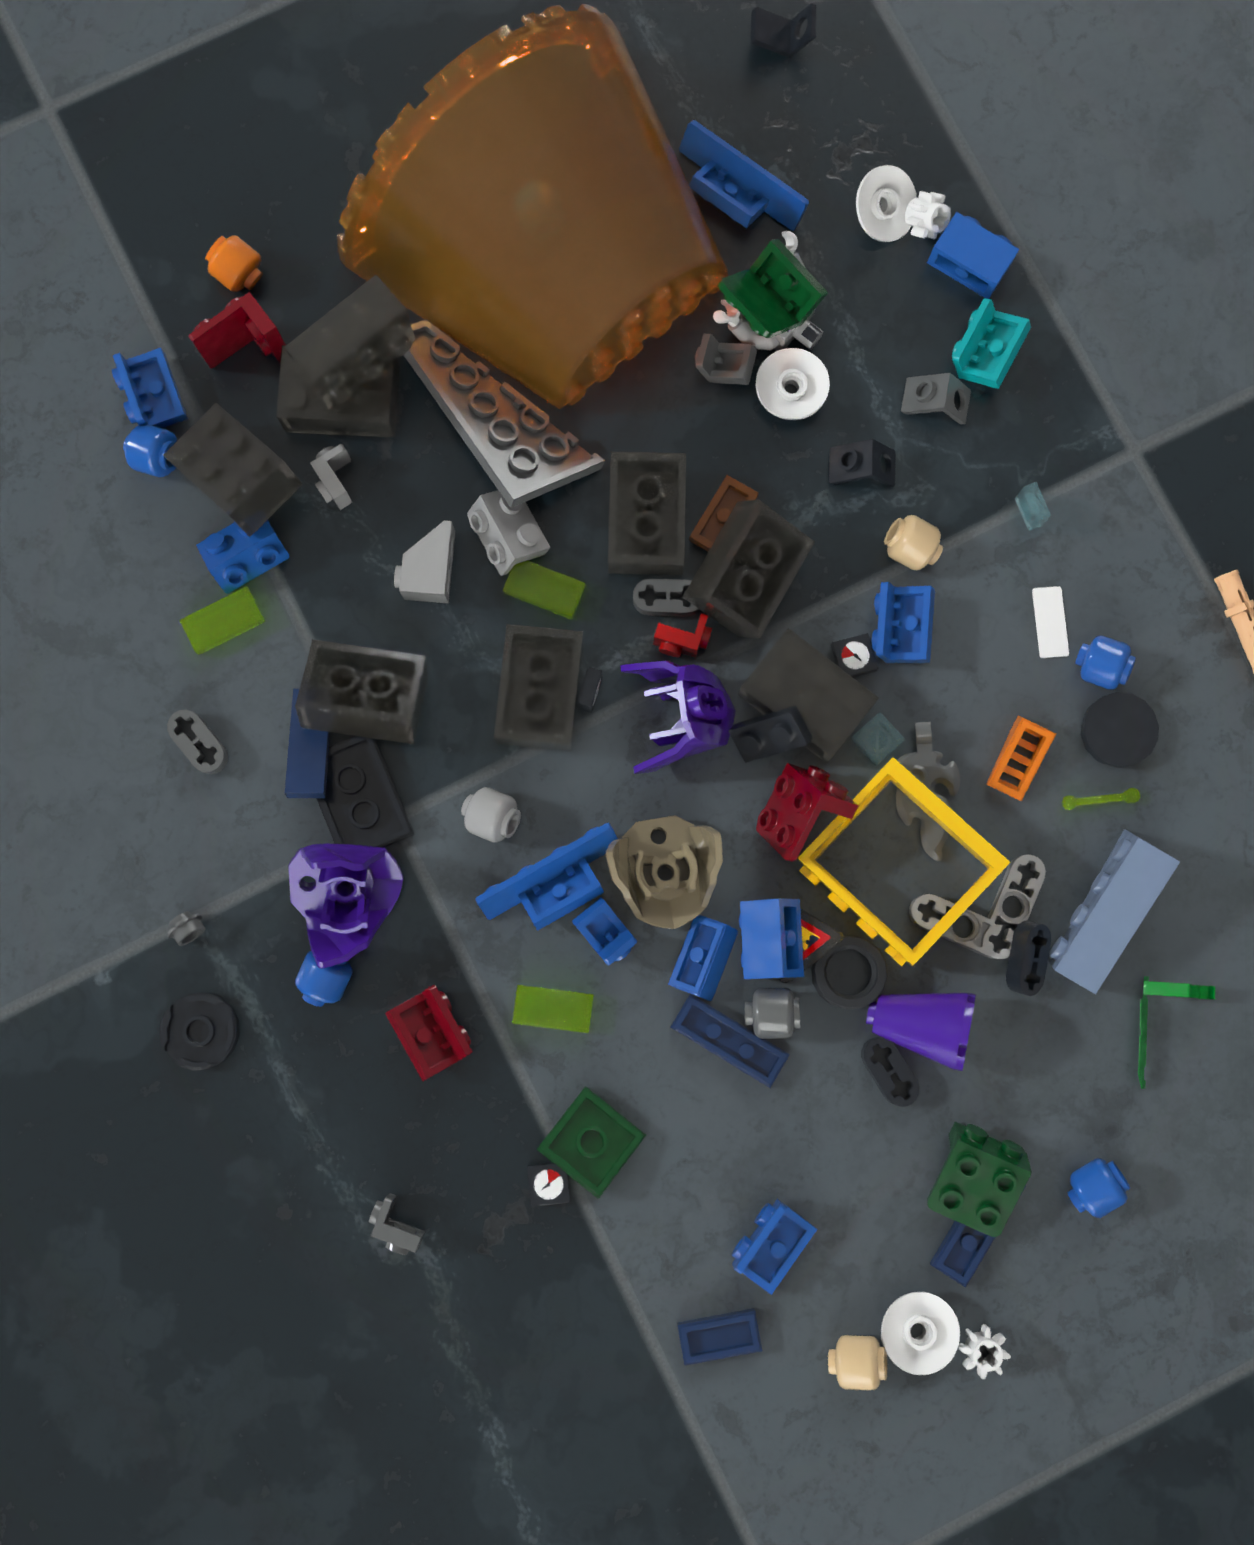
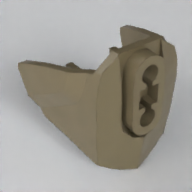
M676 815L638 821L622 838L612 841L606 850V858L612 881L622 891L625 901L637 919L659 928L676 929L696 918L708 906L717 884L718 872L723 863L721 834L714 828L706 825L694 826V824ZM661 830L665 833L666 840L662 844H656L652 841L651 835L654 831ZM661 866H666L671 870L672 878L669 881H663L658 877V871L661 869Z

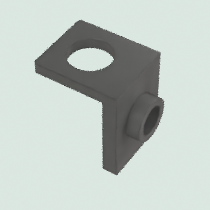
M951 373L908 377L906 379L901 412L907 415L943 411L957 423L966 424L971 389ZM956 391H958L960 396V407L958 410L954 403Z

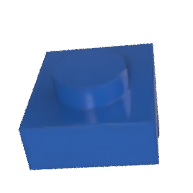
M602 897L572 920V923L607 965L625 958L630 953L632 946L637 943L636 938Z

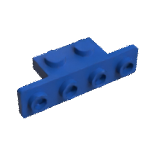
M692 120L687 125L679 151L702 167L692 176L689 188L746 228L763 212H766L792 231L798 227L809 204L808 199L697 121Z
M610 823L594 827L587 831L583 837L567 846L555 849L551 855L534 865L525 866L506 881L490 886L483 894L476 897L475 900L488 920L495 918L522 902L537 930H540L604 893L589 863L605 855L609 844L618 838Z

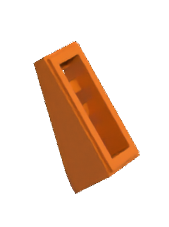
M1018 715L986 784L1022 801L1056 733ZM1025 731L1038 737L1037 745L1022 739L1023 732ZM1019 745L1032 751L1031 758L1029 759L1014 752L1016 746ZM1011 758L1026 765L1025 772L1023 773L1007 765L1009 759ZM1005 772L1020 779L1018 787L1000 779L1002 773Z

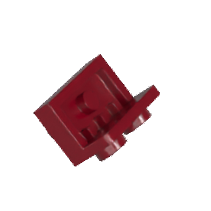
M435 985L430 986L422 993L385 1013L422 1081L427 1080L472 1053L470 1048L471 1040L463 1026L456 1023L451 1014L452 1006L444 992L438 991Z

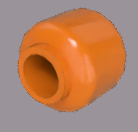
M236 235L228 238L224 236L219 237L205 257L209 261L207 268L209 274L232 292H238L244 287L251 290L263 274L258 269L261 264L259 253Z

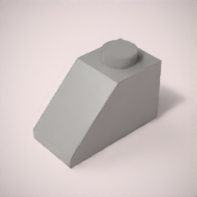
M443 521L403 554L402 566L396 565L394 586L399 588L404 600L449 603L455 529L452 521Z

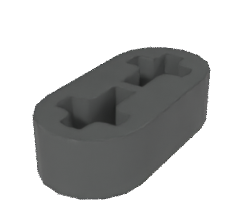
M645 579L636 585L633 592L634 607L638 612L647 616H693L701 609L704 598L703 590L699 584L691 580ZM646 589H653L655 596H666V599H655L653 606H647L645 599H639V596L645 595ZM683 590H690V595L697 597V600L691 601L690 607H684L682 600L670 599V597H680L683 594Z
M187 709L173 713L168 720L167 731L191 764L197 770L209 775L221 772L227 765L228 752L199 715ZM182 720L195 722L191 725V730L197 736L194 740L184 733L179 734L182 730L180 725ZM202 744L211 751L217 749L218 752L214 754L216 762L213 765L207 762L201 763L205 758L199 749V746Z

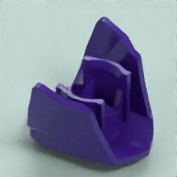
M670 661L620 665L621 672L640 674L654 683H672L650 688L644 691V696L652 697L659 695L663 701L677 699L680 706L681 719L670 730L649 734L650 740H653L658 746L677 745L634 766V774L655 772L677 760L727 745L730 737L728 731L733 726L736 710L721 681L711 671L695 664L681 666Z
M314 844L300 848L289 862L291 903L306 919L310 948L318 968L323 969L346 962L359 951L368 948L375 933L397 902L404 876L399 864L386 848L349 844ZM311 876L315 881L308 883L302 877Z

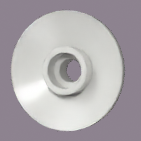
M892 165L876 167L866 174L858 188L856 211L859 222L864 231L877 241L891 242L898 240L911 228V225L905 223V212L909 202L917 198L911 179L902 169Z
M785 348L772 353L763 361L756 377V392L762 405L771 414L786 420L804 419L817 412L824 404L830 386L828 372L821 360L809 351L799 348ZM793 384L797 387L798 391L794 394L788 393L785 390V386Z
M911 1292L895 1300L886 1311L881 1326V1339L886 1354L896 1366L911 1374L928 1375L941 1370L953 1359L959 1346L960 1327L954 1311L943 1299L927 1292ZM920 1323L922 1325L921 1335L912 1337V1326Z

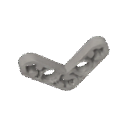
M1029 854L1012 860L1006 870L988 917L966 909L961 916L967 917L972 922L973 929L971 934L966 938H960L954 933L951 925L941 937L990 959L1008 958L1014 931L1010 928L1005 929L1002 941L1007 943L1005 949L1001 948L996 952L993 951L994 944L989 942V937L998 936L1003 926L995 924L996 918L1002 923L1015 925V929L1018 924L1029 919L1045 879L1046 870L1043 862L1036 856ZM1030 863V871L1035 873V877L1026 879L1022 890H1029L1028 896L1022 891L1009 889L1010 884L1017 886L1022 879V873L1017 871L1018 866L1022 867ZM932 894L921 895L911 902L908 911L909 917L914 925L929 932L940 920L931 917L924 922L921 920L923 913L918 911V906H924L931 902L933 903L932 910L934 912L945 915L946 908L951 909L955 905L954 903ZM1008 896L1016 897L1022 904V911L1016 918H1010L1003 912L1002 904Z

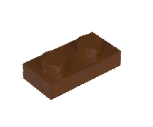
M726 475L691 533L689 541L721 559L757 500L759 493Z

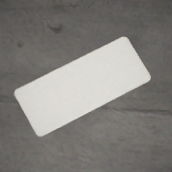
M1059 586L1034 588L1032 595L1039 655L1041 658L1068 656L1069 647L1062 588Z

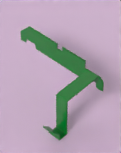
M1149 976L1144 977L1143 999H1140L1141 1035H1139L1138 1077L1141 1089H1145L1146 1084L1144 1080V1067H1146L1147 995L1215 1000L1216 986L1149 981Z

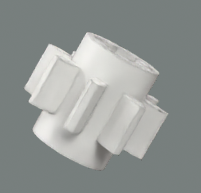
M920 191L919 198L911 200L906 208L905 223L913 226L911 235L923 239L925 237L936 239L937 233L944 231L950 222V207L943 204L945 195Z
M986 1324L982 1325L981 1332L973 1333L967 1328L965 1331L968 1338L965 1344H959L958 1346L961 1352L968 1355L962 1362V1365L967 1370L977 1365V1373L982 1379L986 1378L987 1371L995 1370L1001 1375L1003 1372L1000 1365L1003 1359L1011 1358V1355L1000 1347L1006 1338L1001 1333H997L991 1338V1330ZM983 1344L989 1352V1355L985 1358L981 1356L978 1350Z

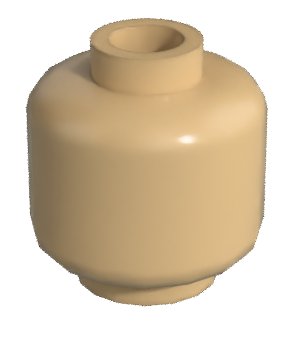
M909 515L904 519H896L889 528L884 541L885 545L888 546L887 552L891 559L916 571L924 568L927 564H935L943 550V546L940 545L941 534L939 529L915 515Z
M841 1336L838 1339L836 1349H829V1374L837 1376V1381L842 1389L875 1390L879 1387L881 1380H887L888 1361L885 1347H880L878 1340L873 1336Z

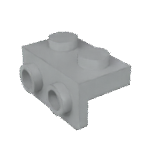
M499 490L480 495L467 513L471 528L478 534L487 551L490 562L495 565L501 576L508 574L515 564L543 556L551 548L526 502L511 508Z

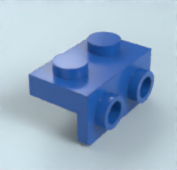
M162 348L127 360L120 352L113 355L117 368L112 369V374L120 391L125 390L128 401L124 402L123 405L132 424L138 423V425L164 428L188 419Z
M261 507L250 514L242 516L238 521L217 533L209 535L205 540L196 544L209 572L226 594L289 558L287 550L281 543Z
M881 582L880 593L876 594L874 602L875 612L878 615V628L872 634V648L876 655L884 662L930 663L935 589L932 586L894 587L890 582Z
M779 1199L775 1201L773 1206L767 1203L761 1209L755 1219L758 1227L750 1238L743 1236L731 1254L735 1258L732 1262L734 1270L740 1274L743 1273L771 1295L817 1231L814 1225Z

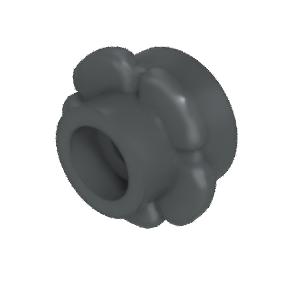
M190 911L179 914L170 922L172 928L168 932V937L175 939L179 946L194 941L206 929L201 922L202 915L199 913L192 915Z

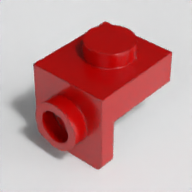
M701 613L695 634L658 623L653 645L659 646L658 651L668 656L680 657L681 654L696 658L699 648H707L712 628L706 626L708 615Z

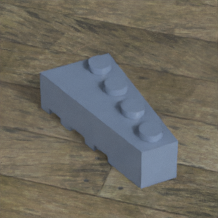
M1124 829L1102 870L1093 881L1084 902L1074 911L1070 919L1071 925L1065 936H1060L1052 946L1049 953L1052 959L1049 963L1053 969L1096 995L1180 861Z

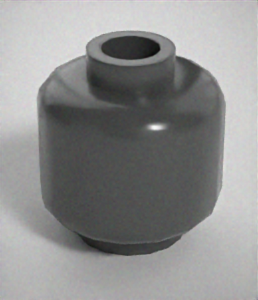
M758 988L753 994L752 1002H745V1025H753L754 1034L760 1039L790 1038L794 1033V1029H800V998L793 997V993L789 988Z

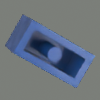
M956 212L934 245L927 263L984 298L989 299L1011 266L1019 249L1013 246L1008 238L1002 235H995L983 228L976 219Z
M779 898L740 901L739 925L742 933L741 964L744 979L804 977L800 899Z

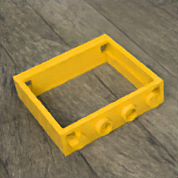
M892 757L853 799L859 805L854 817L849 819L838 815L798 857L799 862L804 865L799 871L813 885L817 886L821 881L832 891L827 897L842 912L850 908L860 917L856 925L871 939H874L878 934L889 944L885 952L900 966H903L907 961L913 967L1010 864V861ZM890 781L988 868L913 949L903 942L816 861Z

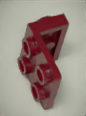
M790 763L786 764L782 774L775 782L774 790L765 808L759 814L756 825L757 832L785 860L791 862L797 859L821 810L852 819L859 807L858 804L847 796L849 792L847 788L834 781H830L831 775L814 765H810L808 769Z

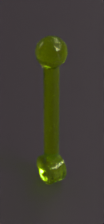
M1130 788L1124 791V793L1080 798L1067 795L1063 798L1062 805L1065 809L1072 810L1076 805L1122 800L1132 804L1140 799V792L1136 788Z

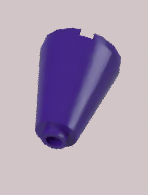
M927 993L879 995L877 1002L874 1001L869 1004L866 1024L873 1025L872 1033L953 1070L963 1071L976 994Z

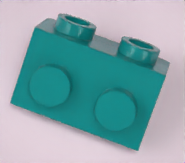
M984 298L978 310H974L971 314L968 329L962 340H959L953 348L952 361L959 378L999 389L1031 329L1029 319L995 311L992 299Z

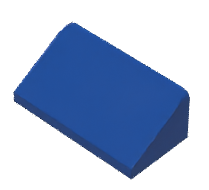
M702 915L694 918L668 985L707 1001H712L736 940L738 930Z

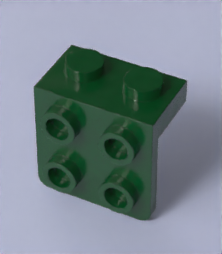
M779 239L770 241L750 269L724 277L718 283V288L724 294L726 302L744 315L755 333L768 339L801 326L828 294L825 288Z
M954 1122L948 1134L951 1151L927 1198L928 1207L932 1211L984 1234L997 1237L1002 1233L1032 1174L1027 1153L1015 1142L1010 1140L1000 1142L989 1137L985 1130L976 1125L967 1124L964 1126Z

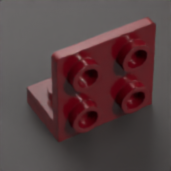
M250 292L243 297L232 299L222 312L212 319L208 318L201 321L194 331L189 334L190 340L211 369L252 340L256 342L265 356L272 353L279 363H282L291 356L277 327Z

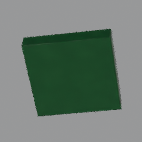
M585 1086L536 1150L599 1199L646 1137V1134Z

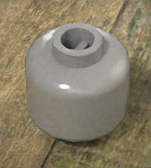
M487 787L479 789L474 795L470 794L465 799L461 809L462 815L465 816L464 825L467 831L490 842L498 843L505 838L512 837L521 819V812L517 809V803L513 797Z

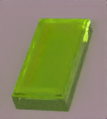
M524 561L515 564L511 569L503 588V593L573 620L586 588V583L530 561Z
M247 586L179 620L195 653L198 655L266 622Z
M517 985L512 1024L589 1033L594 994Z

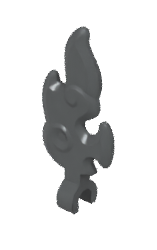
M931 722L915 723L917 752L905 754L897 761L949 807L948 800L934 792V786L938 783L944 784L948 788L950 795L955 796L960 788V774L957 764L951 761L947 766L941 765L940 760L943 754L932 750ZM897 787L896 807L900 818L905 825H910L914 817L920 818L922 846L932 859L941 861L943 857L942 848L949 833Z

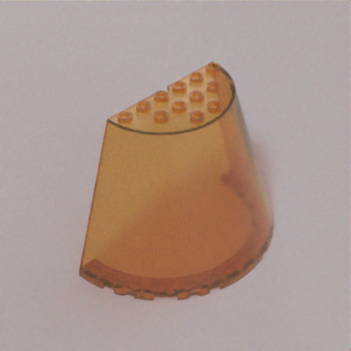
M581 4L577 11L566 12L560 5L548 7L540 14L532 12L521 17V21L525 26L511 31L507 25L502 26L465 50L424 86L429 95L416 109L408 102L398 114L396 122L389 129L385 130L375 145L378 149L372 156L375 161L366 177L363 173L357 174L347 195L348 205L342 211L339 223L345 229V233L337 234L340 260L348 269L423 319H427L435 327L558 409H561L568 403L570 405L577 403L586 394V389L596 381L601 383L609 378L618 363L624 359L631 360L640 353L644 346L641 342L651 335L655 338L661 337L671 327V322L681 314L687 316L693 312L699 305L700 299L709 292L711 294L717 293L720 290L718 283L722 278L728 276L727 267L619 29L605 13L601 14L597 8Z

